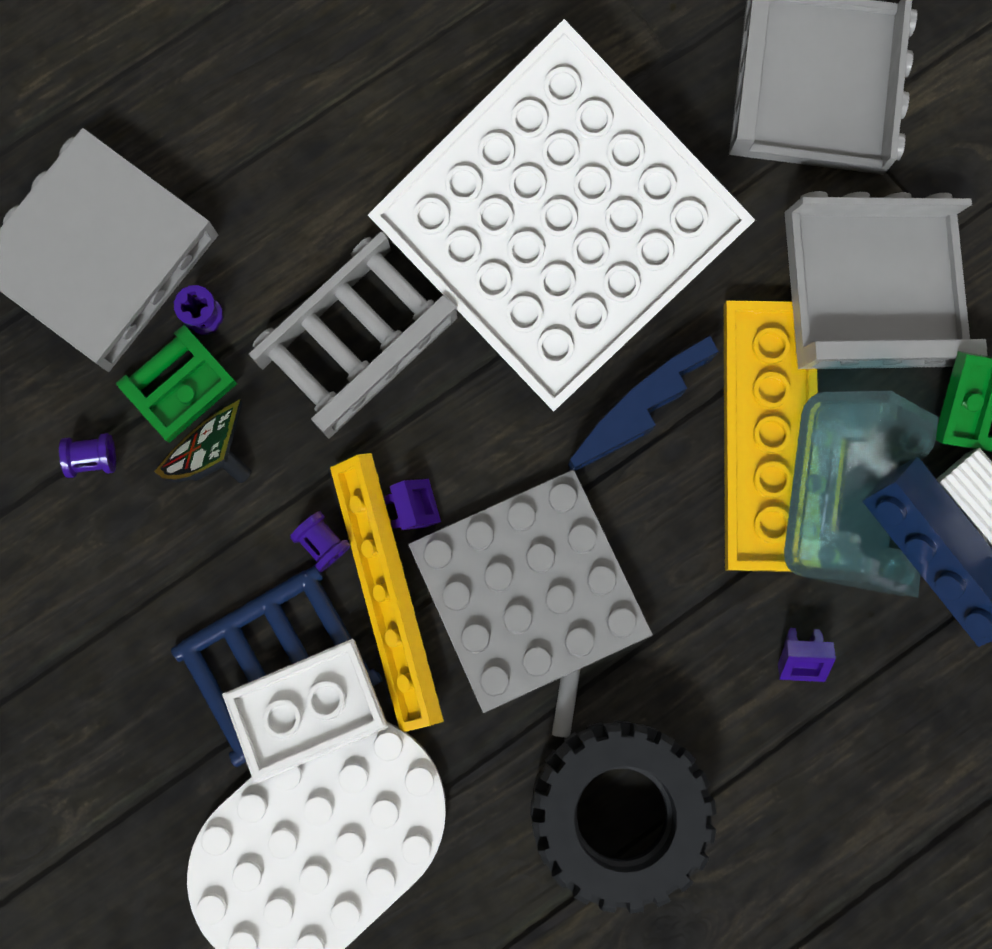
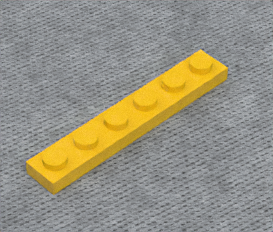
M372 453L358 454L330 467L398 726L401 731L406 732L431 726L444 720Z

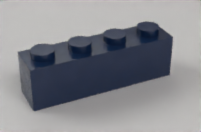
M917 456L885 475L862 502L975 644L980 647L992 642V548Z

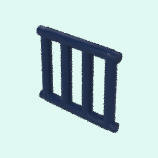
M316 565L289 578L171 648V653L178 662L184 660L233 751L229 752V756L234 767L244 764L246 759L223 698V692L200 651L225 638L248 682L265 676L266 673L240 629L260 616L265 615L291 663L294 664L308 658L309 655L281 607V604L303 591L335 646L352 639L320 583V580L324 578L322 572H319L315 567ZM362 657L374 687L383 681L382 676L375 668L370 670Z

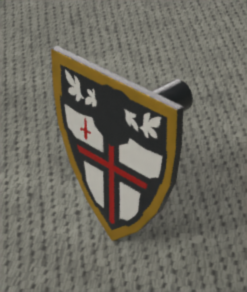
M239 399L205 420L169 453L154 472L165 481L182 482L187 480L198 481L223 468L238 483L246 481L250 477L252 470L230 450L243 402Z

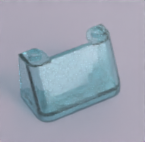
M892 391L822 392L809 398L801 414L784 558L789 570L796 575L813 580L898 596L918 597L920 573L900 549L889 548L890 536L862 500L885 475L898 468L899 461H911L917 456L922 459L930 453L936 440L937 416Z

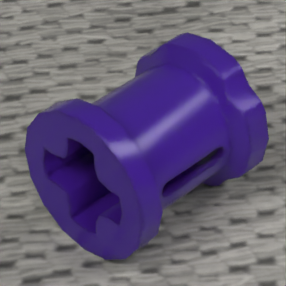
M190 285L183 288L176 295L174 311L177 317L190 330L195 331L198 335H209L218 329L223 321V310L206 288L199 285ZM204 304L206 307L201 309V316L195 318L192 314L197 313V305Z
M108 433L100 434L99 439L73 441L71 437L61 438L59 458L63 474L66 478H74L78 472L103 470L105 473H115V445L112 436Z
M321 511L311 515L290 535V539L294 543L300 542L317 561L315 567L319 572L324 571L335 563L351 546L347 540L341 541L325 524V516Z

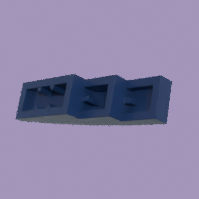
M708 336L673 357L635 386L596 425L576 451L568 464L570 471H577L650 433L656 426L650 412L681 397L687 389L682 376L709 363L719 352L712 338Z

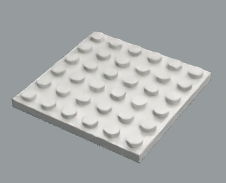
M565 19L368 214L376 225L430 282L457 307V310L553 411L565 402L755 221L743 206Z

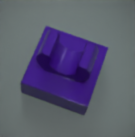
M429 479L404 480L390 486L392 494L386 495L384 501L385 505L395 504L398 518L390 521L392 528L407 530L428 527L441 522Z
M790 628L778 662L779 680L825 682L836 659L834 642H823V634L819 629L813 630L810 641H799L796 628Z

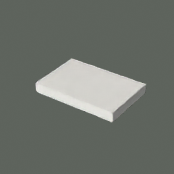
M350 639L222 694L254 783L264 781L389 727L354 639Z

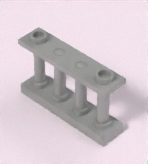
M382 231L373 239L371 237L363 239L352 251L351 256L353 258L275 330L268 328L262 332L253 343L254 349L249 353L250 357L262 370L273 360L316 405L314 410L317 414L311 420L328 439L458 318L457 307L445 295L436 302L432 299L426 301L384 258L391 249L388 237ZM372 270L414 313L413 319L415 322L403 333L400 330L394 331L352 288L368 271ZM337 300L382 344L380 349L383 352L371 363L367 360L361 362L319 318ZM305 330L349 374L347 380L350 383L338 394L334 391L329 393L286 349Z

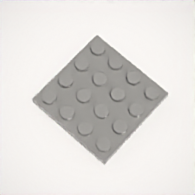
M573 470L408 544L483 713L653 635Z

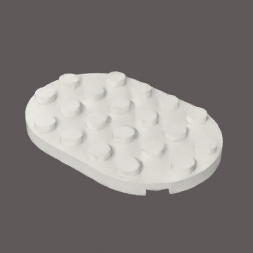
M387 722L388 728L264 781L254 783L251 777L211 814L200 830L191 851L187 871V888L195 920L203 935L215 949H345L424 874L436 855L442 839L446 817V799L442 780L436 765L415 738L407 732L401 731L399 727Z

